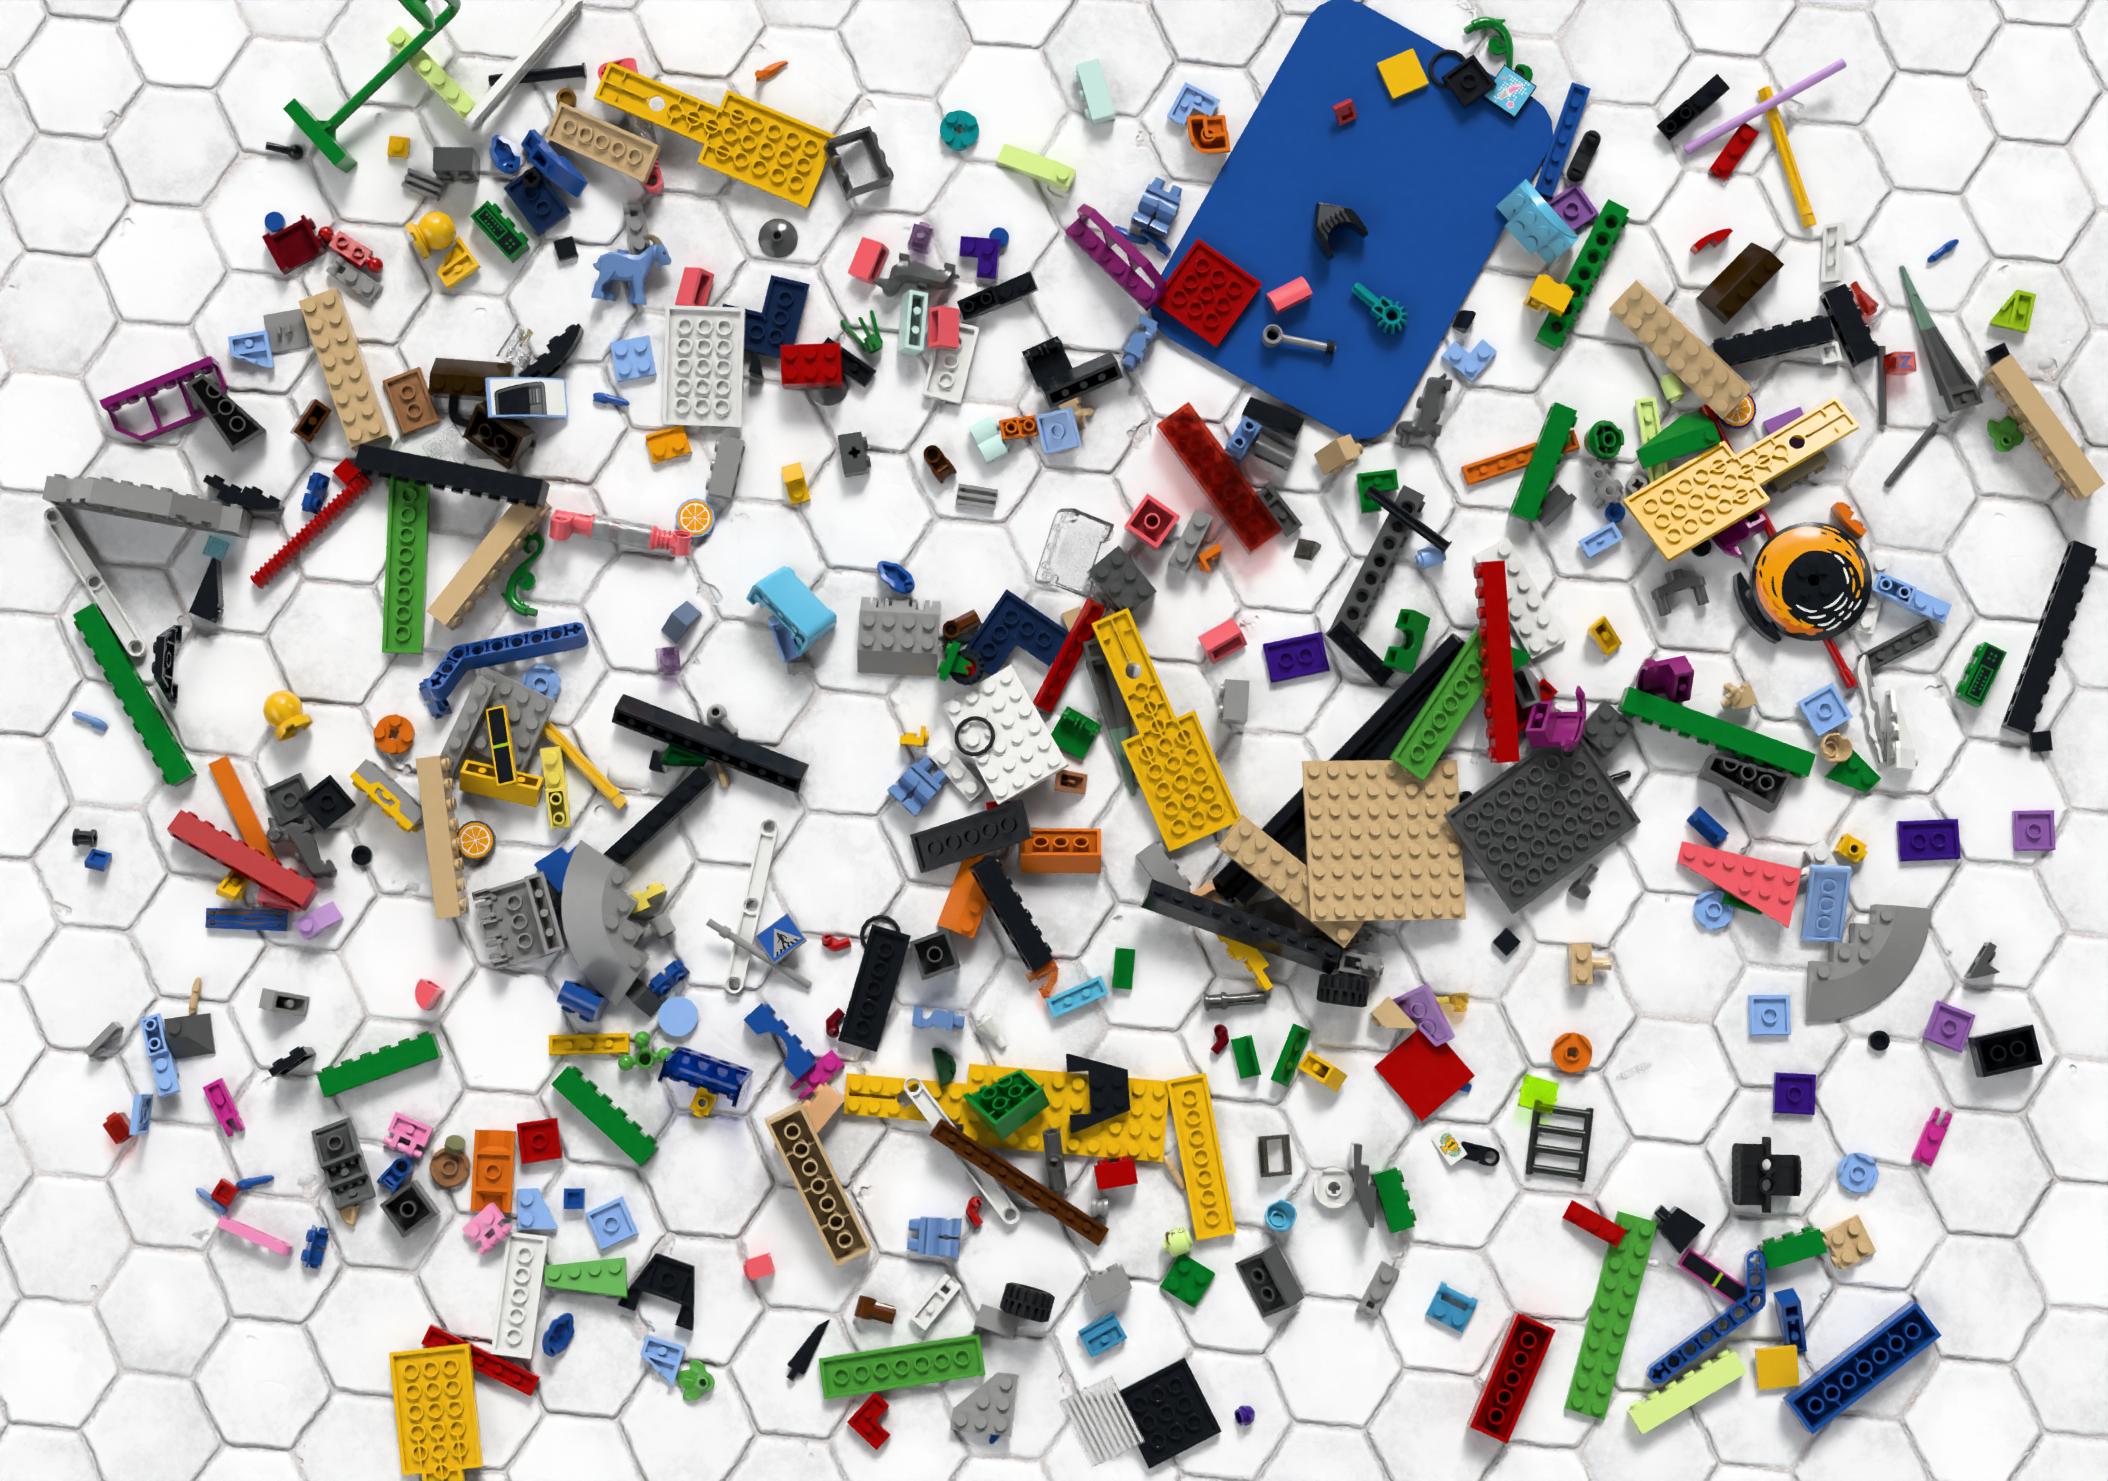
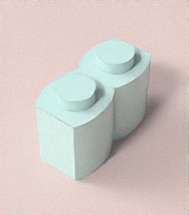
M988 417L969 427V431L986 464L1008 454L1007 449L1009 445L1006 440L999 436L998 431H1000V427L996 420L992 421Z

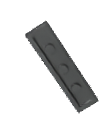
M1928 619L1858 655L1857 658L1860 661L1864 654L1868 655L1870 668L1873 671L1938 636Z

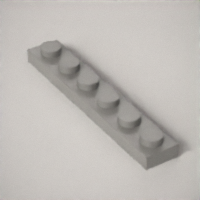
M481 675L476 677L440 754H447V758L451 759L452 769L449 770L450 778H454L497 686L496 683Z

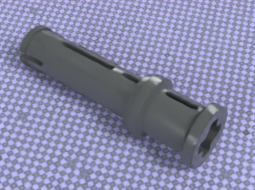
M1264 991L1239 994L1221 992V994L1214 995L1204 993L1205 1011L1216 1008L1226 1010L1229 1006L1266 1004Z

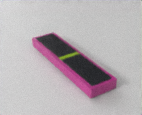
M1687 1248L1677 1263L1678 1266L1732 1303L1744 1295V1285L1690 1248ZM1756 1295L1751 1297L1750 1304L1752 1303Z

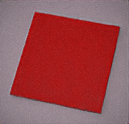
M1419 1029L1374 1066L1421 1122L1475 1076L1446 1042L1435 1046Z

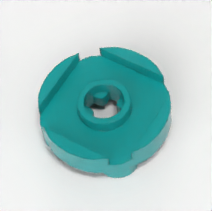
M962 110L949 112L941 122L940 135L943 142L950 149L963 151L977 142L979 125L976 117L969 112ZM958 126H962V129L965 130V132H961V135H957V131H954Z

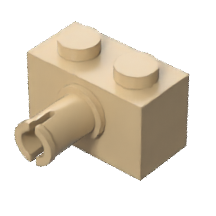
M1351 434L1335 439L1316 452L1314 456L1323 475L1329 473L1336 475L1343 471L1342 467L1346 468L1355 463L1354 459L1363 454V447L1360 443H1355Z
M1592 944L1567 945L1569 985L1593 984L1594 970L1612 969V965H1603V963H1612L1611 957L1593 958Z

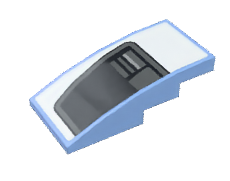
M542 377L485 378L488 418L516 420L526 418H568L565 379Z

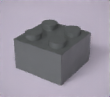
M433 147V171L439 180L446 184H452L454 181L473 184L474 181H480V157L473 147Z
M1604 700L1586 718L1582 737L1601 757L1606 758L1634 729V726Z
M948 929L909 942L922 980L961 967Z
M418 1180L411 1181L380 1204V1207L403 1238L414 1233L440 1213V1210Z

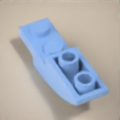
M1882 572L1878 573L1871 590L1905 610L1921 617H1928L1942 624L1945 623L1952 604L1917 590V587Z
M157 1013L141 1018L140 1022L147 1055L151 1058L159 1097L163 1098L181 1092L177 1076L179 1075L177 1062L167 1042L165 1024L161 1014Z

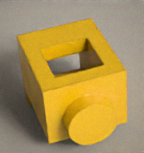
M1848 833L1842 834L1833 850L1834 853L1853 864L1858 863V861L1862 862L1868 853L1865 850L1867 845L1853 838ZM1852 845L1857 848L1855 853L1851 851Z
M698 1086L689 1107L693 1110L692 1114L701 1118L704 1115L709 1116L719 1093L704 1086ZM701 1099H704L706 1101V1105L704 1107L699 1105V1101Z

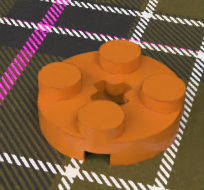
M394 714L382 718L374 729L373 734L377 746L383 752L397 755L405 753L412 747L415 729L407 718ZM392 730L400 732L398 733L399 738L397 740L390 738Z
M1575 1032L1564 1033L1553 1043L1551 1048L1552 1059L1555 1065L1563 1071L1569 1073L1580 1072L1591 1062V1043L1581 1034ZM1569 1047L1571 1049L1576 1048L1575 1058L1567 1056V1049Z

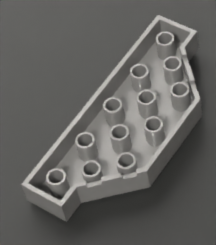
M54 473V477L48 475L46 477L42 499L56 506L249 539L253 515L247 512L248 509L242 508L243 506L230 504V507L218 501H203V499L198 498L196 495H181L178 492H174L173 489L160 487V490L148 484H141L139 487L130 481L121 480L119 483L107 477H101V480L94 477H87V479L74 477V479L66 478L67 476L56 473Z

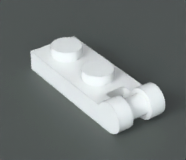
M947 1273L944 1274L909 1317L923 1330L929 1327L961 1287L959 1283H954L949 1279L950 1276ZM944 1285L950 1289L947 1294L941 1290Z

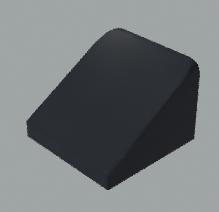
M1461 310L1452 327L1463 334L1466 333L1476 312Z
M755 353L748 371L750 376L764 380L760 358Z
M654 750L649 770L666 774L664 766L660 765V753Z

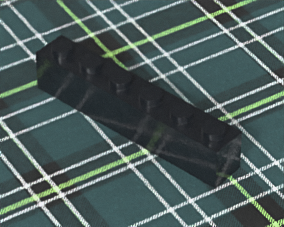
M1817 315L1811 317V320L1806 322L1800 319L1791 322V325L1784 326V324L1772 326V329L1767 331L1761 328L1752 331L1753 334L1745 335V333L1733 335L1732 339L1718 338L1713 340L1714 343L1709 347L1729 366L1830 343L1834 340L1829 316Z
M988 855L968 869L1026 968L1034 972L1053 959L1050 954L1052 949L1047 942H1043L1041 930L1037 925L1034 926L1031 921V913L1027 908L1024 909L1021 904L1023 901L1021 896L1012 889L1011 885L1013 883L1007 874L1004 875L1001 870L1003 866L997 857L994 858Z

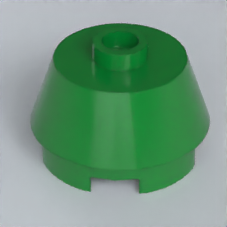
M1598 421L1586 432L1584 446L1589 454L1603 460L1612 459L1619 454L1621 446L1624 445L1623 431L1618 429L1613 424L1614 422Z

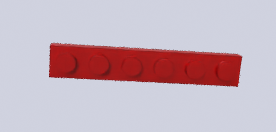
M1087 598L1033 701L1034 705L1049 713L1052 712L1083 653L1082 643L1089 641L1094 632L1091 624L1100 620L1106 609L1105 606Z
M431 1324L421 1344L430 1348L470 1342ZM470 1343L473 1369L532 1396L541 1376Z

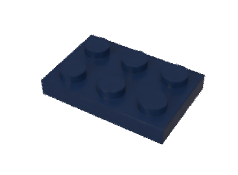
M533 166L530 169L536 170L541 177V183L537 188L530 189L526 187L521 175L504 187V190L538 235L541 236L571 214V212L542 173ZM533 174L529 175L530 178L527 177V180L530 183H534L533 180L536 181V178Z

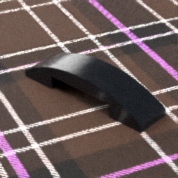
M1740 571L1733 576V590L1741 613L1749 625L1761 637L1773 644L1778 643L1782 639L1773 624L1770 623L1764 626L1744 592L1751 588Z

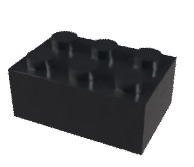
M2033 1024L2021 1025L1967 1038L1977 1077H1988L2043 1064Z

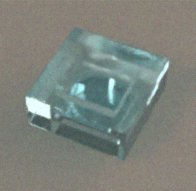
M209 535L202 554L223 561L230 543Z

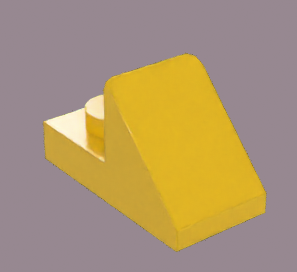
M801 462L781 467L791 505L810 501Z
M1604 615L1587 630L1586 634L1596 641L1606 656H1609L1622 644Z
M231 870L217 887L216 895L232 902L236 899L242 900L250 880Z

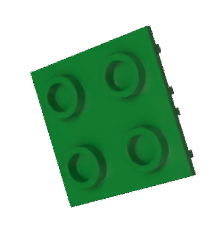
M1067 706L1051 735L1058 747L1083 760L1102 725Z

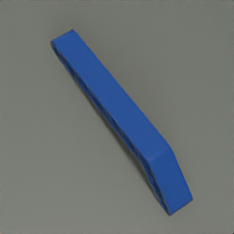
M574 622L457 645L450 649L430 676L427 686L434 700L443 701L449 697L468 670L583 648L588 644L589 639L584 625Z
M1752 1249L1747 1251L1744 1256V1295L1652 1362L1646 1370L1647 1376L1652 1382H1664L1763 1309L1766 1303L1765 1257L1761 1252ZM1754 1254L1759 1258V1261L1755 1262V1268L1760 1269V1271L1750 1270V1268L1754 1269V1263L1750 1261ZM1751 1276H1759L1760 1281L1757 1285H1751ZM1754 1295H1758L1760 1298V1302L1756 1306L1750 1304V1299ZM1738 1307L1743 1308L1744 1311L1740 1318L1734 1317V1310ZM1720 1320H1726L1727 1327L1719 1330L1717 1323ZM1703 1332H1710L1711 1338L1709 1341H1701V1334ZM1687 1344L1694 1345L1693 1353H1685L1684 1348ZM1671 1356L1678 1357V1363L1675 1366L1668 1364V1359ZM1662 1362H1663L1664 1365L1669 1369L1667 1372H1666L1665 1369H1662V1368H1663V1366L1661 1365ZM1654 1369H1657L1658 1371L1661 1370L1659 1372L1660 1377L1657 1378V1376H1653Z

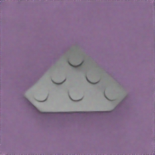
M997 1372L953 1408L950 1429L1012 1437L1019 1375Z

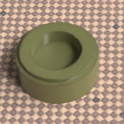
M451 1135L446 1138L444 1148L448 1153L458 1155L464 1151L466 1142L458 1135Z

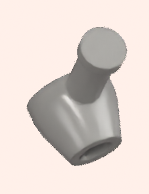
M713 704L708 708L707 717L712 723H721L730 735L733 736L739 731L727 719V710L723 705ZM715 709L719 710V715L717 716L713 715Z

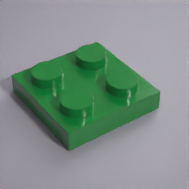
M1182 1254L1177 1257L1160 1287L1195 1308L1215 1273L1189 1256Z

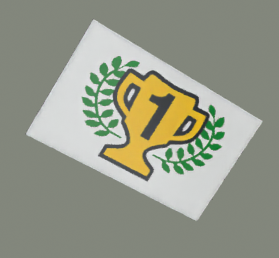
M1448 1126L1431 1138L1450 1166L1467 1155V1152Z

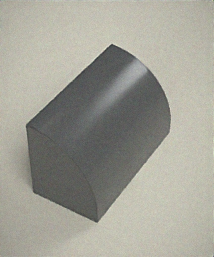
M1261 433L1251 455L1287 471L1297 449Z

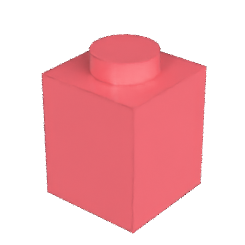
M770 1252L746 1259V1265H743L745 1276H749L750 1280L776 1272Z

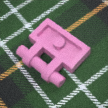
M396 1112L388 1128V1131L394 1133L393 1139L385 1136L383 1144L388 1145L394 1151L397 1149L406 1153L407 1157L420 1159L423 1152L416 1149L417 1145L426 1147L434 1128L400 1112ZM401 1137L410 1140V1145L401 1143Z
M493 1202L486 1206L462 1229L473 1244L482 1242L478 1252L484 1255L486 1252L492 1251L497 1242L504 1240L512 1230V1227L508 1223L504 1226L500 1224L505 1219V1216ZM494 1229L495 1234L489 1238L488 1234Z

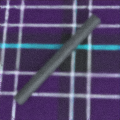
M1878 346L1879 425H1887L1886 346Z
M1932 422L1884 481L1887 487H1891L1938 429V424Z

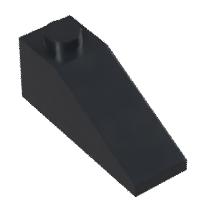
M1253 397L1249 398L1241 414L1295 441L1305 420L1288 410Z
M212 557L189 613L216 623L217 620L221 619L224 609H222L224 606L221 561Z

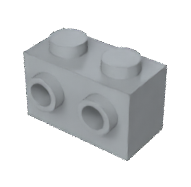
M1117 1263L1106 1267L1107 1271L1102 1274L1095 1272L1087 1276L1089 1280L1085 1281L1095 1305L1132 1289L1122 1264L1119 1266Z

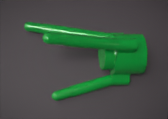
M870 310L875 335L870 334L862 317L858 318L867 336L863 339L864 343L844 320L840 321L862 347L863 351H867L868 354L875 353L883 348L881 344L883 340L880 337L873 310Z

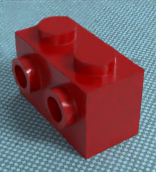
M1129 1155L1117 1157L1115 1162H1109V1159L1097 1161L1098 1165H1094L1098 1190L1138 1183L1134 1159H1129Z

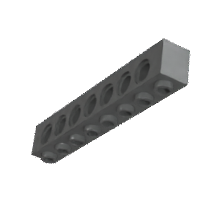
M1403 485L1395 503L1401 507L1409 506L1411 514L1415 516L1416 512L1421 513L1426 503L1423 501L1425 495ZM1391 513L1388 514L1331 627L1340 619L1357 636L1363 625L1360 622L1363 616L1368 617L1372 609L1369 606L1371 600L1377 599L1381 591L1378 589L1381 581L1385 583L1390 574L1387 571L1389 565L1395 564L1399 556L1396 552L1399 546L1403 548L1408 537L1405 536L1407 530H1412ZM1399 523L1402 526V531L1395 532L1392 524ZM1386 540L1391 541L1393 549H1385L1383 542ZM1381 558L1385 564L1383 567H1377L1374 560ZM1368 575L1373 576L1376 580L1375 584H1367L1365 577ZM1364 593L1367 597L1366 602H1359L1356 595ZM1350 610L1355 611L1358 618L1356 620L1349 619L1347 612Z

